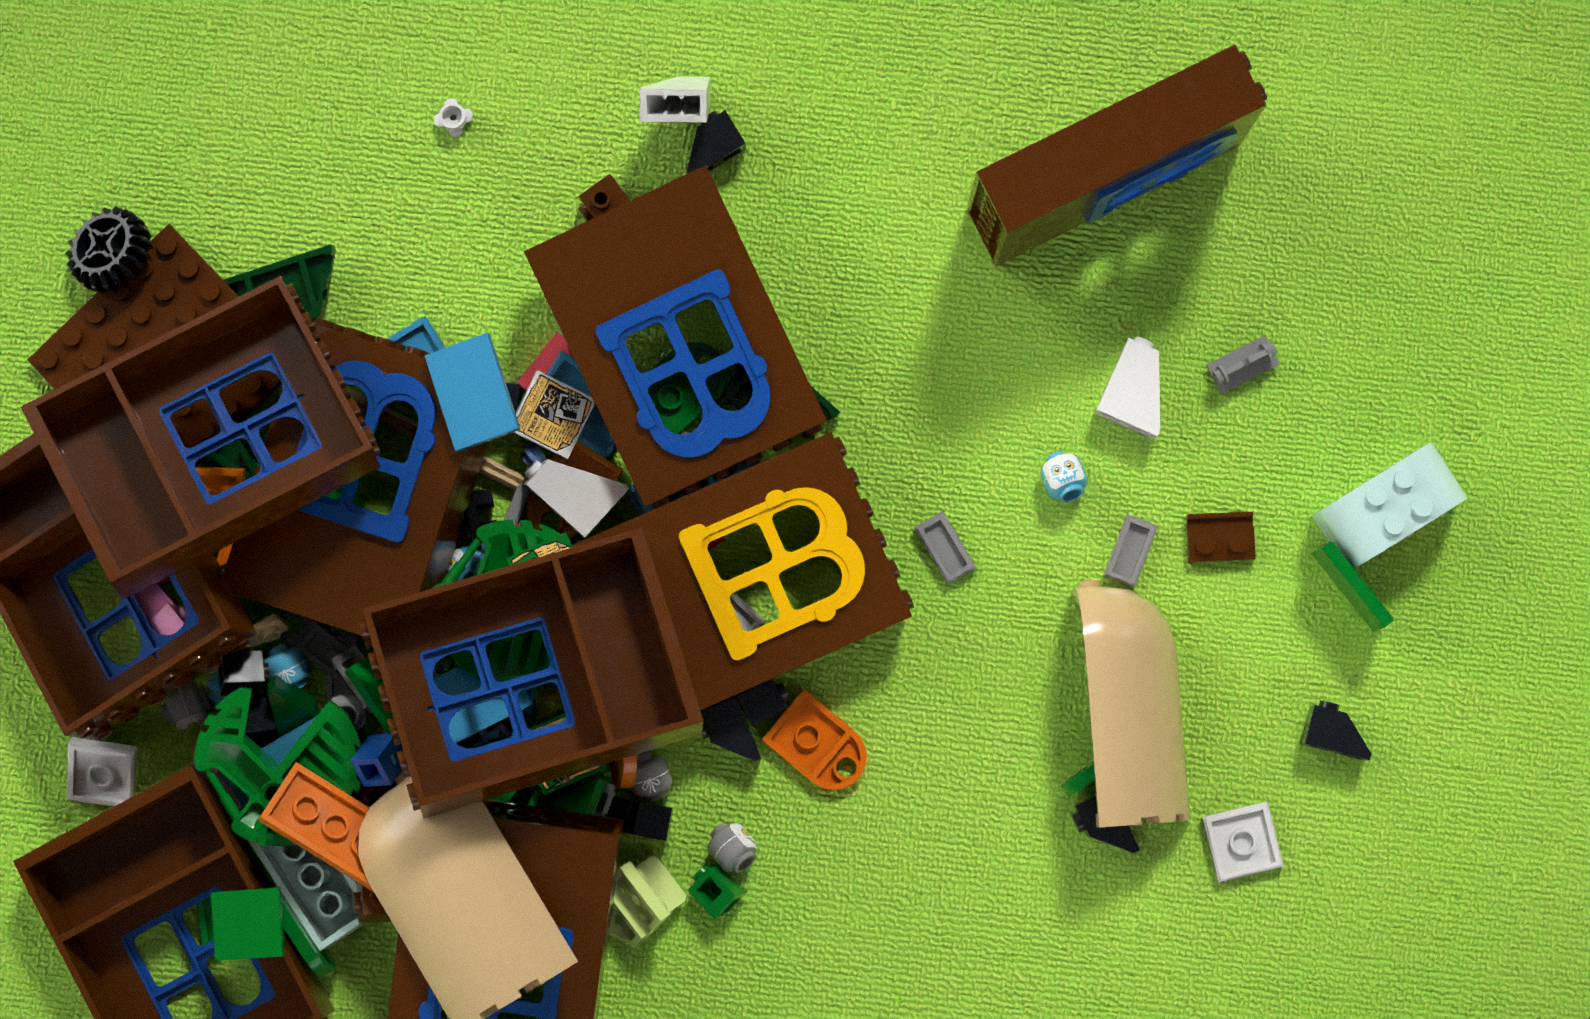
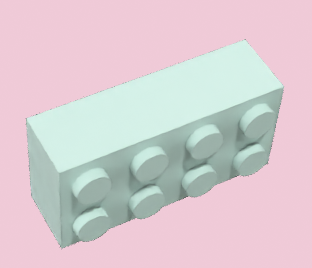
M249 841L276 885L281 887L282 894L319 951L329 949L366 924L358 923V913H353L352 893L357 892L355 880H351L350 877L298 845L261 846L259 843Z

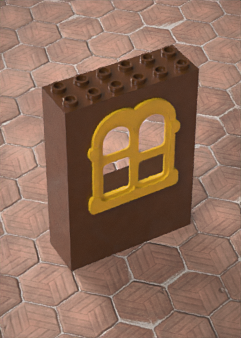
M832 432L572 545V547H576L643 527L700 710L912 617L910 609L914 608L912 599L906 589L901 590L896 579L901 576L897 565L893 559L888 560L883 548L887 547L886 540L880 528L874 530L870 521V517L874 516L867 498H860L856 489L857 486H860L858 476L853 467L847 468L843 459L847 455L844 444L839 436L834 438ZM791 506H807L818 517L820 524L819 533L815 540L807 546L793 552H788L783 547L772 517L775 513ZM753 523L758 524L772 553L771 561L732 579L722 580L709 554L708 544ZM825 556L834 560L840 567L842 574L841 585L837 591L829 597L799 610L792 608L780 582L779 574L783 570L813 557ZM758 581H763L769 588L779 611V617L752 631H745L741 627L730 602V596L742 588Z

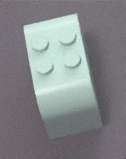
M1431 441L1318 511L1312 517L1328 542H1333L1352 567L1356 568L1466 500L1467 496Z

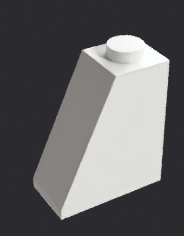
M675 77L640 88V122H707L710 112V77Z
M1136 336L1135 340L1128 338L1094 413L1155 440L1160 432L1159 351L1153 349L1154 344Z
M545 459L542 463L536 460L524 473L528 479L523 484L584 538L629 489L623 483Z

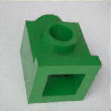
M718 864L711 867L708 865L703 866L693 876L692 879L695 882L688 889L689 893L714 919L726 915L747 893L744 887L740 888ZM715 884L722 890L721 893L716 891Z

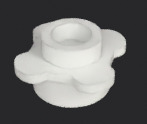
M451 98L445 101L440 113L435 115L434 123L437 127L447 129L452 137H459L462 135L464 125L473 119V114L470 109H463L455 99ZM455 115L456 120L452 121L450 117Z

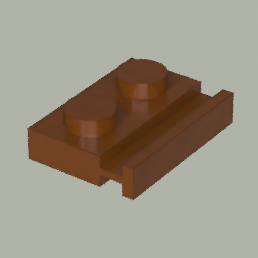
M1253 511L1186 515L1188 563L1256 559Z

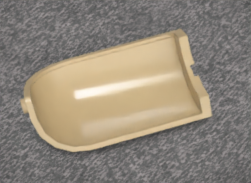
M1099 580L1079 581L1080 587L1073 588V597L1078 600L1083 629L1098 814H1095L1096 827L1140 825L1142 817H1146V823L1190 820L1177 652L1170 624L1153 602L1129 589L1099 586Z
M402 773L395 779L397 785L369 807L359 829L358 857L365 876L449 1019H485L520 998L522 995L519 989L524 988L526 993L578 962L482 801L423 819L421 809L413 810L406 785L413 783L412 778H404Z

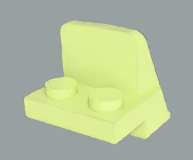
M651 856L636 867L629 861L621 866L617 872L609 935L629 943L632 948L655 932L669 917L670 913L681 906L686 900L684 891L657 857Z

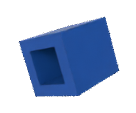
M391 734L369 735L350 760L364 787L392 785L402 771L397 751L403 750L402 744L394 745Z

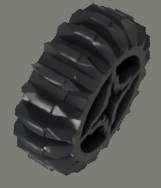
M117 206L112 210L104 207L101 214L92 212V218L89 221L82 219L83 226L80 230H74L76 237L68 241L71 249L65 253L69 259L67 266L72 271L71 274L87 289L95 290L102 294L106 291L115 293L118 286L127 289V282L130 279L137 281L136 274L139 271H146L143 263L151 260L148 251L153 248L150 241L152 235L141 218L137 217L132 211L123 210Z

